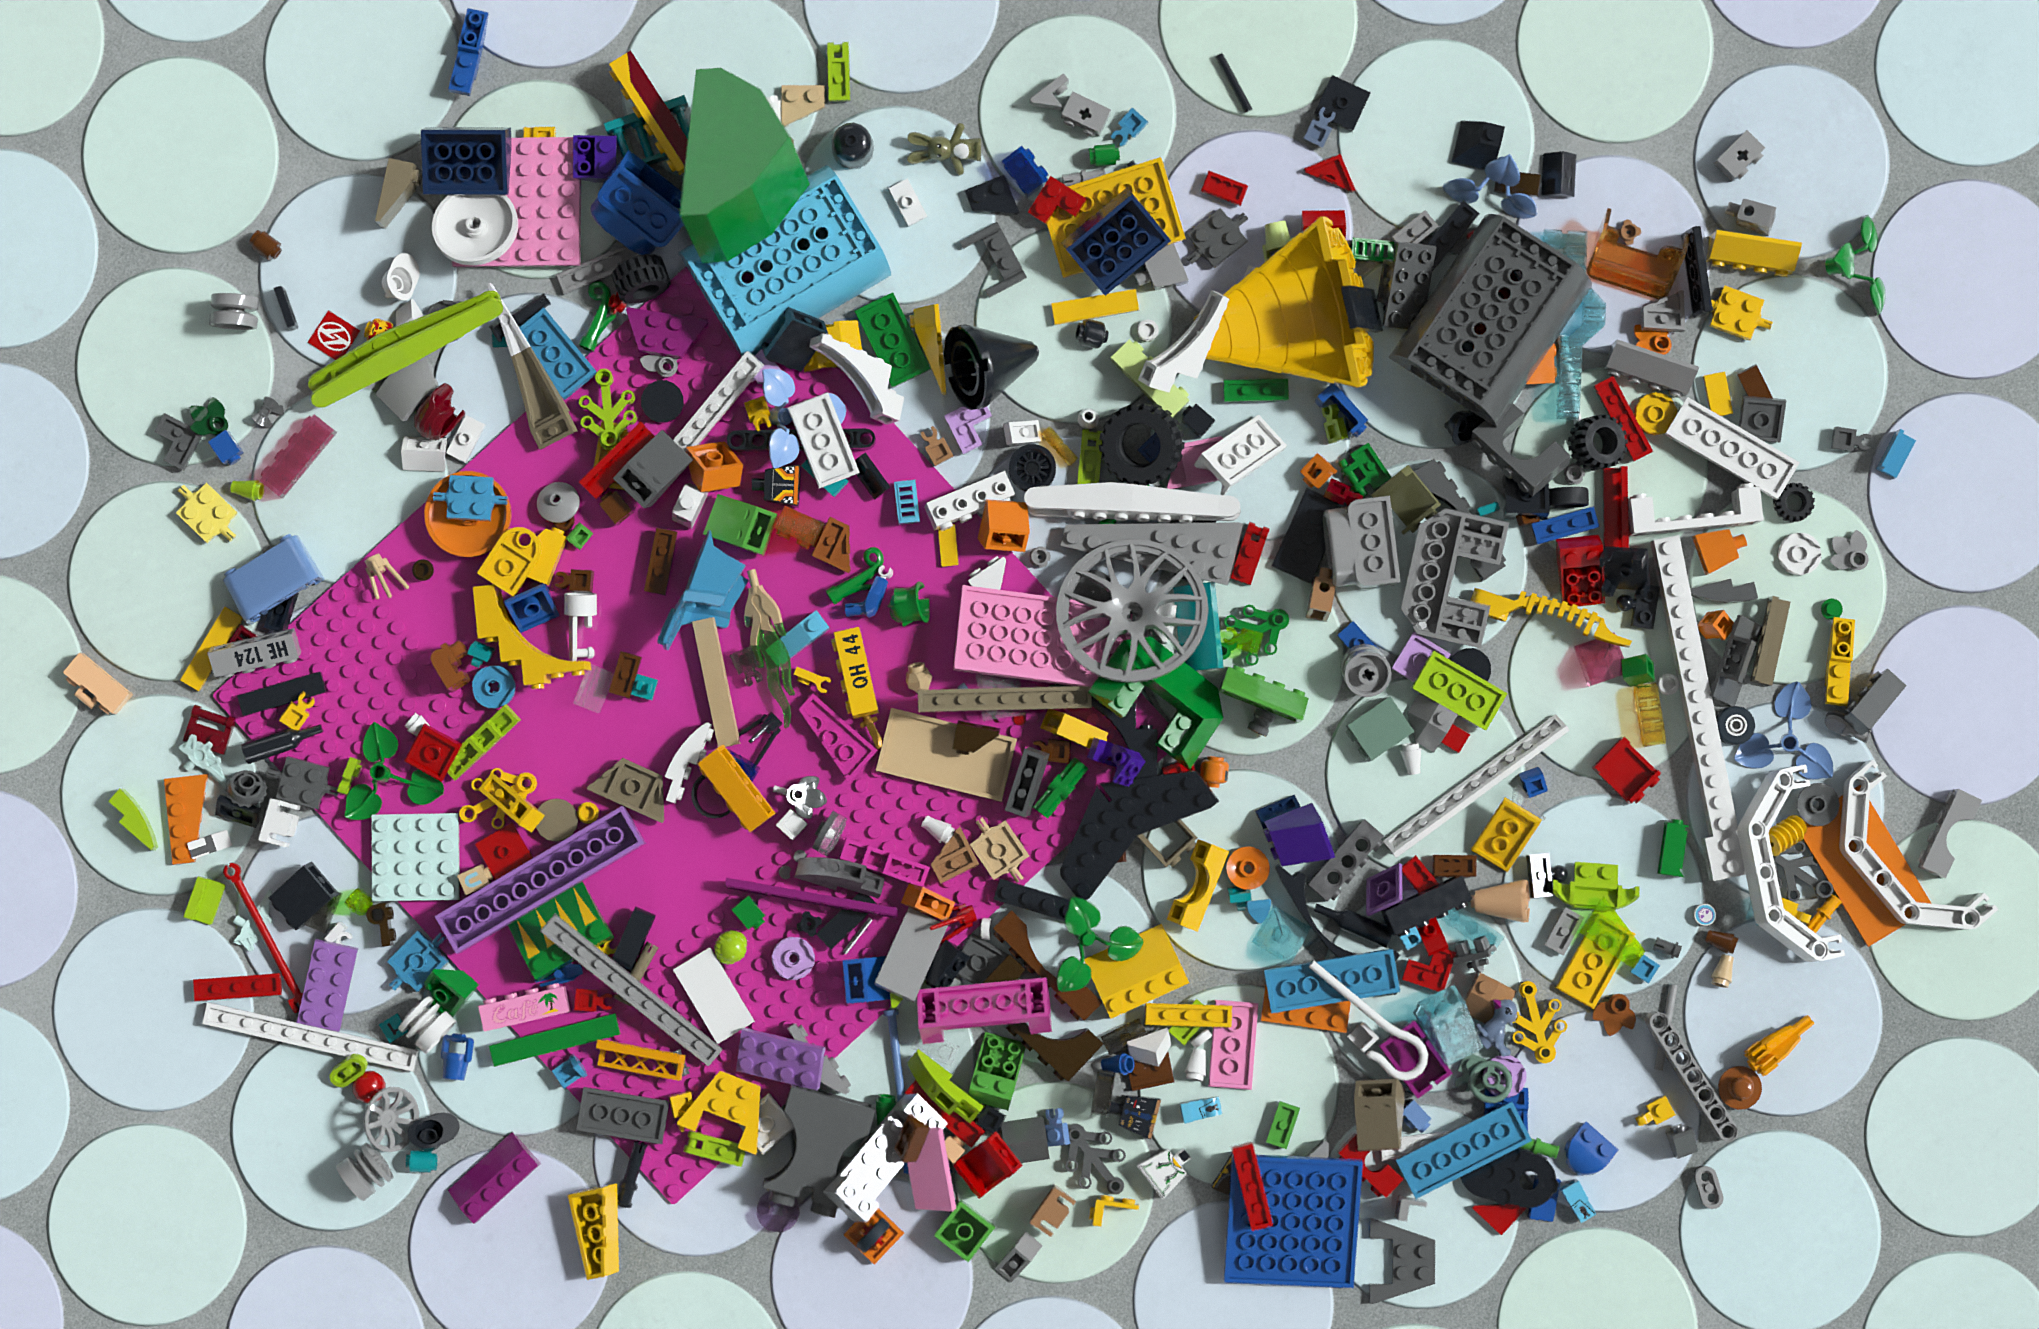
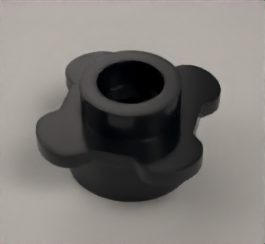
M805 911L802 914L801 922L797 924V929L807 932L812 937L816 935V929L818 925L822 924V919L812 916L809 911Z

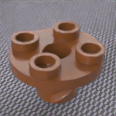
M1733 1066L1726 1070L1719 1079L1718 1094L1722 1101L1731 1108L1739 1110L1750 1108L1761 1096V1080L1756 1072L1748 1067Z

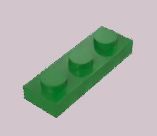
M1288 378L1223 381L1224 402L1289 400Z

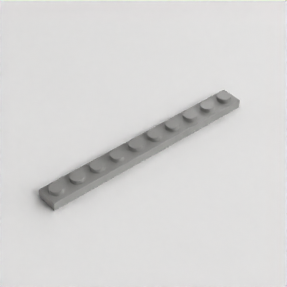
M554 914L541 929L544 935L707 1066L720 1054L722 1048L558 915Z

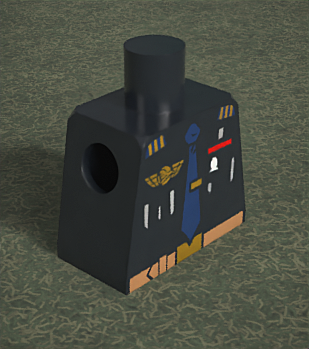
M1126 1095L1124 1104L1111 1101L1108 1113L1120 1116L1119 1126L1147 1139H1151L1161 1098Z

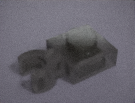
M751 646L730 654L738 675L741 673L745 674L744 682L748 687L753 684L751 676L756 679L757 683L763 680L761 673L755 670L759 663Z

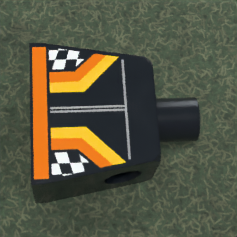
M800 465L765 469V479L752 478V491H764V500L767 502L799 508Z

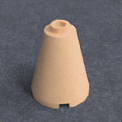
M1519 880L1476 890L1475 895H1471L1473 899L1471 900V908H1475L1477 913L1523 923L1529 922L1530 891L1527 880Z

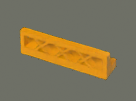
M597 1040L596 1048L600 1049L597 1064L599 1066L678 1081L682 1079L686 1055L609 1040ZM606 1050L613 1051L618 1059L612 1063L604 1062ZM628 1055H634L638 1063L629 1067L623 1058ZM649 1058L655 1059L659 1065L653 1071L648 1070L644 1064ZM670 1062L677 1063L676 1075L669 1074L664 1066Z

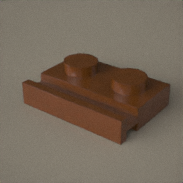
M1168 1051L1159 1067L1134 1060V1069L1129 1073L1132 1091L1175 1083Z

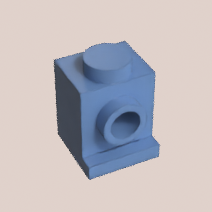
M1411 1099L1404 1106L1403 1116L1406 1118L1403 1121L1411 1130L1416 1128L1420 1133H1423L1430 1126L1429 1121L1431 1118Z

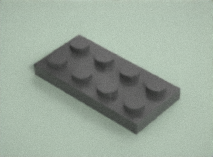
M583 1087L576 1130L663 1144L670 1101Z

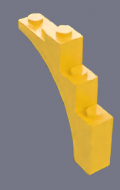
M496 585L473 587L478 639H485V643L498 642L499 639L500 661L507 662L508 666H517L522 663L523 684L525 686H531V689H543L544 684H551V679L563 678L564 673H571L572 676L585 675L584 671L591 670V662L558 659L543 653L530 644L510 619L503 602L501 588Z

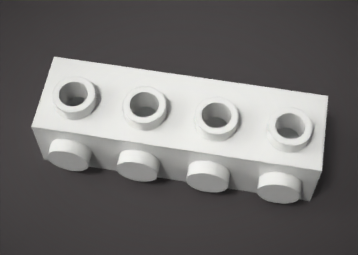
M1003 471L927 502L924 508L934 531L937 529L944 531L953 527L952 523L959 520L961 523L969 521L973 518L972 515L976 513L983 515L986 499L1011 501L1015 492L1006 472Z

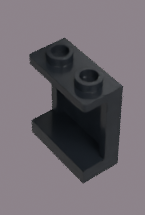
M788 307L784 312L786 322L770 344L766 342L762 344L765 358L770 362H777L788 369H795L801 372L816 352L815 349L809 347L811 338L821 334H828L823 320Z
M309 862L303 865L268 898L272 902L274 909L281 912L286 918V923L295 930L304 927L307 924L306 922L328 902L334 900L339 893L315 864Z

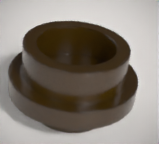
M421 559L414 563L412 573L416 579L426 581L433 576L434 567L430 561Z

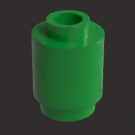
M1114 144L1094 145V148H1089L1090 165H1096V167L1116 165V161L1120 160L1119 148H1115Z

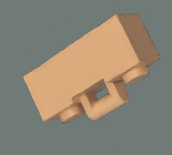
M79 652L63 671L68 676L66 680L74 687L77 685L81 686L74 695L90 709L99 702L100 705L98 707L108 715L110 712L117 714L133 696L128 689L84 653ZM86 689L95 695L93 699L84 692Z

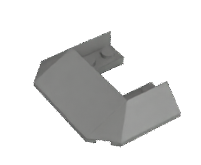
M1445 508L1419 525L1401 606L1403 613L1407 616L1417 634L1481 648L1490 605L1451 597L1449 594L1458 556L1500 565L1509 522Z

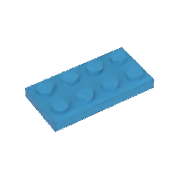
M542 308L519 327L564 400L596 375L597 371L545 308Z

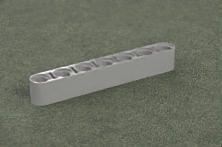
M1649 1012L1645 1018L1647 1028L1715 1136L1726 1142L1736 1139L1738 1135L1737 1126L1669 1018L1661 1012ZM1655 1016L1661 1018V1024L1658 1027L1653 1025ZM1671 1034L1673 1041L1667 1046L1664 1038L1666 1035ZM1682 1052L1684 1060L1678 1064L1676 1062V1055ZM1693 1070L1696 1077L1692 1082H1689L1687 1075ZM1702 1089L1707 1091V1096L1704 1100L1699 1099V1092ZM1714 1107H1717L1719 1111L1716 1118H1712L1710 1115ZM1728 1125L1730 1133L1724 1137L1722 1129Z

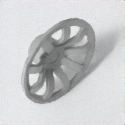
M399 1087L385 1088L373 1096L364 1114V1130L369 1142L375 1148L385 1152H395L410 1143L408 1135L397 1124L411 1125L414 1121L419 1120V1109L415 1098L408 1091ZM397 1092L396 1099L390 1105L388 1093ZM382 1096L384 1100L383 1107L375 1106L374 1103ZM403 1096H405L409 1100V1104L396 1109ZM413 1109L414 1120L399 1118V1115ZM372 1110L371 1117H370L371 1123H369V1115H370V1111ZM376 1127L379 1128V1133L374 1139L370 1129ZM392 1130L395 1131L398 1135H400L403 1139V1141L398 1145H395V1138ZM385 1133L389 1140L388 1147L379 1144L384 1138Z

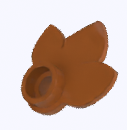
M1615 994L1610 997L1609 1001L1599 1003L1592 1015L1594 1020H1603L1604 1029L1609 1036L1619 1032L1622 1026L1633 1029L1636 1023L1635 1013L1629 1008V999L1623 994ZM1618 1000L1622 1002V1007L1619 1009L1615 1007V1002Z

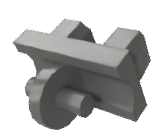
M1486 935L1473 940L1474 949H1470L1468 940L1458 941L1454 945L1456 956L1453 958L1454 964L1467 962L1468 969L1473 968L1476 973L1483 972L1484 965L1489 964L1487 957L1491 956V952L1497 950L1495 944H1489Z

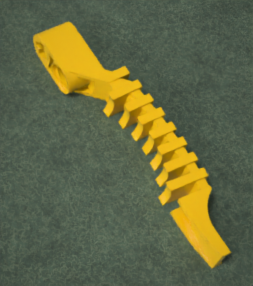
M1474 588L1470 599L1473 602L1490 605L1488 617L1506 622L1509 613L1520 608L1526 609L1525 614L1530 615L1533 606H1538L1536 613L1541 615L1544 606L1549 607L1547 615L1552 616L1554 609L1559 610L1557 618L1562 619L1564 612L1569 613L1566 620L1568 623L1572 622L1574 615L1578 616L1579 618L1575 625L1577 629H1580L1584 619L1589 620L1582 634L1586 637L1593 624L1596 623L1598 627L1593 638L1627 648L1630 647L1632 642L1613 634L1607 628L1604 618L1597 616L1598 613L1592 612L1591 614L1587 612L1588 609H1578V606L1574 604L1569 606L1568 602L1565 601L1559 603L1555 598L1548 600V597L1543 595L1542 598L1537 597L1535 593L1525 598L1526 592L1521 591L1519 599L1514 601Z

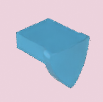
M1271 899L1245 902L1249 914L1255 921L1262 924L1270 911Z
M574 1054L570 1055L567 1061L552 1070L564 1089L579 1078L588 1076L584 1066Z

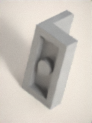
M1398 1195L1394 1217L1397 1220L1407 1222L1409 1205L1427 1207V1202L1423 1199Z

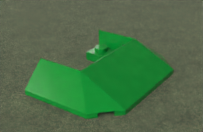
M1145 637L1146 642L1161 663L1174 655L1153 637ZM1131 639L1120 642L1105 666L1119 670L1127 669ZM1138 643L1131 671L1156 666ZM1185 662L1171 672L1148 681L1120 682L1098 676L1088 693L1120 718L1125 717L1145 685L1177 709L1155 744L1188 770L1191 769L1224 718L1218 688Z

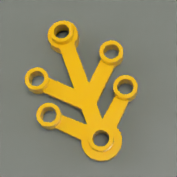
M494 768L491 771L494 774L496 770H499L501 772L500 779L513 783L514 785L511 788L525 799L527 794L532 793L537 787V779L531 773L525 772L515 776L504 772L500 768ZM475 778L472 781L471 786L475 791H480L475 788V782L479 780L483 784V779ZM525 779L530 781V786L527 788L523 786ZM488 798L475 806L465 805L460 809L459 816L464 822H473L479 813L496 804ZM499 807L496 816L491 821L495 829H501L505 826L504 817L506 813ZM467 810H472L473 816L471 818L466 817L465 813ZM498 818L502 820L500 827L495 826L494 823Z
M1524 981L1519 985L1518 990L1519 994L1526 998L1532 1022L1520 1016L1517 1011L1516 1021L1512 1023H1517L1534 1033L1538 1043L1526 1038L1522 1031H1515L1512 1034V1040L1533 1050L1534 1056L1539 1062L1550 1063L1556 1056L1554 1045L1561 1033L1567 1030V1023L1564 1020H1556L1553 1025L1554 1030L1547 1041L1544 1032L1555 1012L1561 1009L1562 1004L1558 999H1551L1548 1002L1546 1012L1542 1019H1540L1534 997L1537 992L1536 985L1531 981ZM1526 986H1531L1532 992L1530 994L1525 993L1524 989ZM1553 1001L1558 1002L1559 1006L1557 1009H1552L1551 1003ZM1559 1022H1562L1564 1024V1028L1562 1030L1557 1029V1024ZM1517 1033L1522 1034L1523 1038L1521 1041L1515 1040ZM1545 1048L1549 1050V1055L1546 1057L1541 1054Z

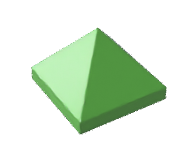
M579 522L566 539L580 550L593 533Z

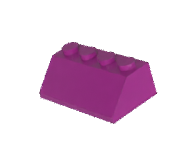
M511 1132L448 1191L461 1211L475 1224L541 1165V1162L514 1132Z

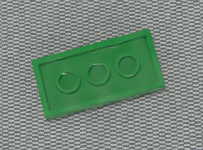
M893 292L855 310L877 358L883 359L885 363L892 366L889 378L892 388L931 370Z

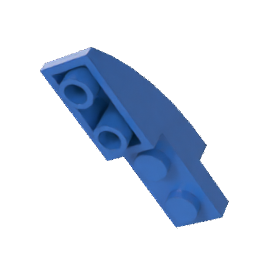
M467 8L458 43V53L448 88L451 93L470 96L481 60L489 16L488 12Z

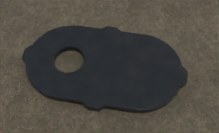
M1519 1148L1461 1176L1462 1183L1469 1192L1481 1198L1494 1200L1497 1204L1503 1206L1511 1204L1524 1208H1535L1546 1203L1559 1188L1552 1165L1542 1156L1520 1151ZM1527 1171H1532L1538 1176V1184L1532 1190L1523 1189L1520 1185V1177Z

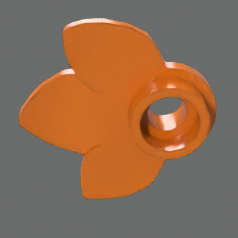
M1636 324L1634 326V335L1639 340L1636 346L1666 355L1671 350V340L1667 336L1668 331L1641 330V325ZM1657 343H1661L1663 348H1660Z

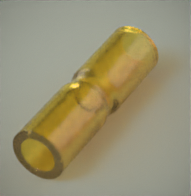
M1051 426L1041 433L1042 437L1056 450L1057 454L1068 466H1071L1078 459Z

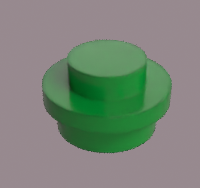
M1827 599L1821 605V613L1828 620H1833L1834 617L1839 618L1843 612L1842 604L1837 599Z

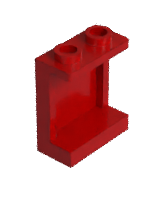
M1624 736L1600 758L1592 769L1628 804L1633 802L1637 804L1645 796L1643 791L1648 786L1653 788L1660 781L1658 776L1661 772L1656 770L1630 745L1631 742Z
M994 1132L953 1164L958 1175L964 1179L970 1190L979 1199L1006 1178L1011 1177L1023 1166L997 1132Z

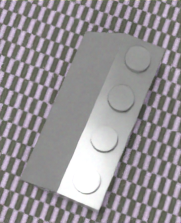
M1617 339L1610 347L1603 369L1607 370V374L1620 377L1622 375L1628 377V381L1640 384L1643 382L1649 384L1648 387L1656 391L1664 389L1669 391V395L1681 398V396H1686L1689 393L1699 366Z

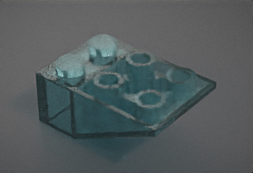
M1455 985L1417 1003L1413 1014L1446 1066L1484 1048L1467 1004Z

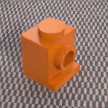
M1317 453L1300 472L1305 476L1302 480L1309 487L1315 486L1319 489L1337 470ZM1318 471H1322V472L1316 477V473H1317Z
M1724 610L1707 612L1697 626L1705 639L1720 638L1723 641L1732 632L1734 622Z

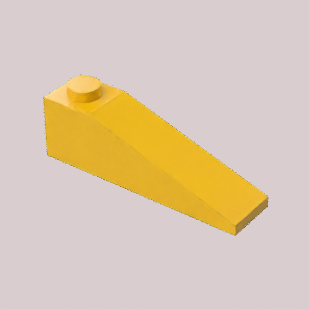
M939 304L913 309L914 315H910V326L915 328L917 338L942 395H947Z

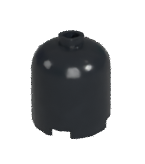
M854 122L845 123L834 132L831 141L832 153L835 160L841 166L858 169L868 164L873 156L874 143L870 133L864 126Z

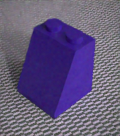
M1313 803L1264 821L1267 830L1263 831L1267 842H1272L1273 845L1270 848L1274 860H1279L1281 866L1335 858L1324 823Z

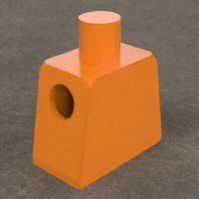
M1729 529L1697 534L1692 537L1705 575L1738 559L1737 549L1747 546L1744 534L1732 537Z

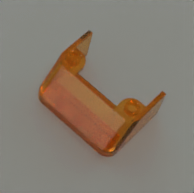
M1607 208L1586 271L1588 276L1592 279L1655 299L1667 297L1686 256L1690 234L1685 233L1679 248L1671 245L1663 246L1659 250L1658 255L1617 243L1619 233L1614 227L1608 226L1612 209Z

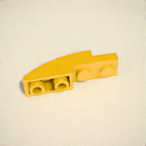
M1833 618L1825 672V704L1848 705L1855 619Z

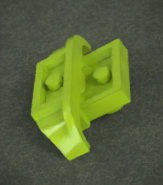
M1575 862L1574 881H1570V884H1561L1558 880H1553V893L1562 902L1572 906V908L1615 911L1636 901L1640 893L1639 886L1622 889V885H1618V865Z

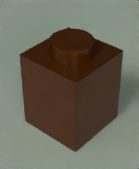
M609 491L601 498L602 502L599 505L617 526L634 513L617 491L613 493Z

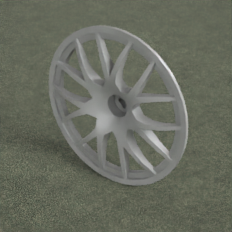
M1127 539L1107 543L1086 554L1073 566L1065 577L1059 591L1056 606L1058 630L1064 645L1073 658L1090 672L1100 677L1120 682L1148 681L1163 676L1179 667L1189 658L1200 643L1208 617L1206 591L1200 576L1190 562L1181 554L1163 544L1142 539ZM1132 553L1134 581L1127 589L1119 584L1114 574L1110 557ZM1136 553L1158 557L1140 577ZM1106 559L1111 582L1087 571ZM1163 560L1180 571L1158 591L1146 593L1145 587L1149 578ZM1184 576L1194 596L1168 593ZM1086 577L1111 594L1112 600L1103 603L1082 597L1073 592L1080 579ZM1071 599L1092 608V610L1069 621ZM1180 601L1196 602L1195 620L1161 616L1156 612L1160 606ZM1130 614H1135V622H1132V620L1129 619L1131 617ZM1105 617L1110 620L1109 626L1079 644L1075 640L1070 626L1092 618ZM1166 626H1193L1189 638L1181 647ZM1156 629L1161 632L1176 647L1178 652L1161 663L1145 640V630ZM1128 634L1131 637V649L1127 669L1119 670L1105 666L1111 647L1117 637ZM1107 638L1101 663L1092 659L1082 650L1084 647ZM1138 643L1156 666L1131 671Z

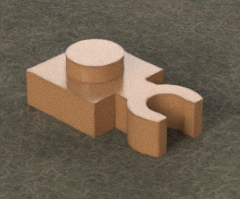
M931 426L933 435L927 437L922 431L921 437L924 441L929 442L930 445L926 446L925 450L936 467L951 459L954 455L944 437L939 440L937 439V430L934 426Z

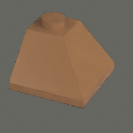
M1477 973L1458 1011L1485 1024L1493 1018L1495 1012L1493 1000H1513L1517 991L1482 973Z

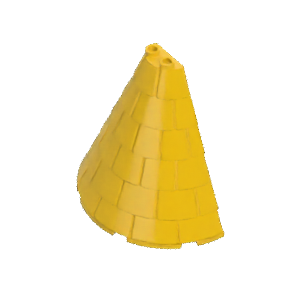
M1319 217L1305 231L1296 235L1260 267H1256L1238 284H1235L1223 294L1229 298V301L1205 359L1233 363L1250 368H1260L1276 373H1287L1356 388L1368 383L1365 377L1372 374L1374 341L1367 331L1350 329L1341 287L1346 285L1365 287L1362 277L1358 276L1356 272L1354 273L1353 268H1355L1356 260L1345 237L1339 228H1331L1333 223L1330 219Z

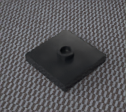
M1332 75L1314 115L1319 117V111L1322 107H1325L1324 117L1329 118L1335 112V118L1331 123L1353 132L1371 92Z

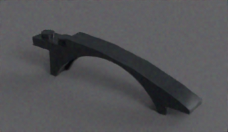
M1277 864L1275 870L1284 888L1304 920L1325 946L1336 957L1355 955L1356 953L1344 950L1329 941L1316 927L1309 914L1305 899L1306 875L1300 871L1293 877ZM1393 951L1396 961L1400 954L1397 951Z

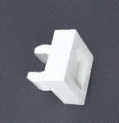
M338 922L325 937V940L344 945L341 942V938L346 936L351 940L353 936L349 932H345L348 927L343 922Z

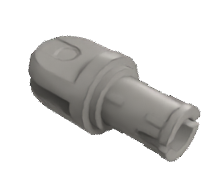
M1834 710L1826 714L1825 725L1831 731L1843 737L1850 735L1864 743L1868 741L1872 730L1861 736L1842 719L1845 715L1844 713Z

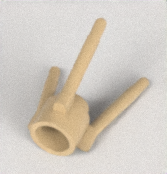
M376 554L364 561L367 566L365 570L369 575L375 599H379V594L374 576L378 577L387 597H392L382 576V573L386 571L385 567L405 589H409L408 584L389 564L387 558L382 559L380 554Z

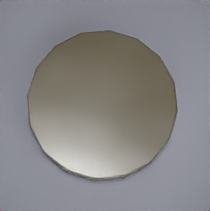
M557 798L541 804L538 810L545 816L536 826L540 835L547 840L555 842L563 841L572 836L578 826V816L574 806L566 800Z

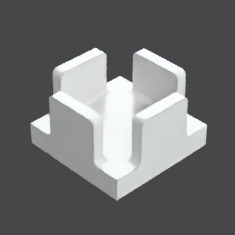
M270 798L258 840L289 847L290 843L277 840L276 836L279 834L293 837L296 832L299 816L284 812V808L289 807L300 810L301 806L280 799Z

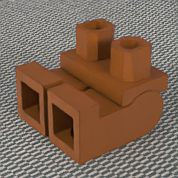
M459 640L452 645L445 642L440 645L442 649L435 650L431 655V662L446 688L452 692L472 681L468 673L462 670L459 671L457 668L462 665L460 659L469 655L467 654L468 649L465 644Z

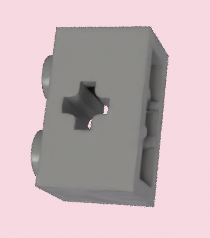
M1072 91L1061 114V118L1064 119L1063 122L1071 127L1077 125L1083 128V132L1089 136H1100L1111 114V109ZM1088 112L1090 118L1086 117L1085 120H1082L1081 114Z
M1746 130L1714 162V165L1731 181L1736 177L1740 180L1749 171L1746 167L1751 162L1755 165L1764 156L1761 152L1765 147ZM1739 155H1745L1741 161L1737 159Z

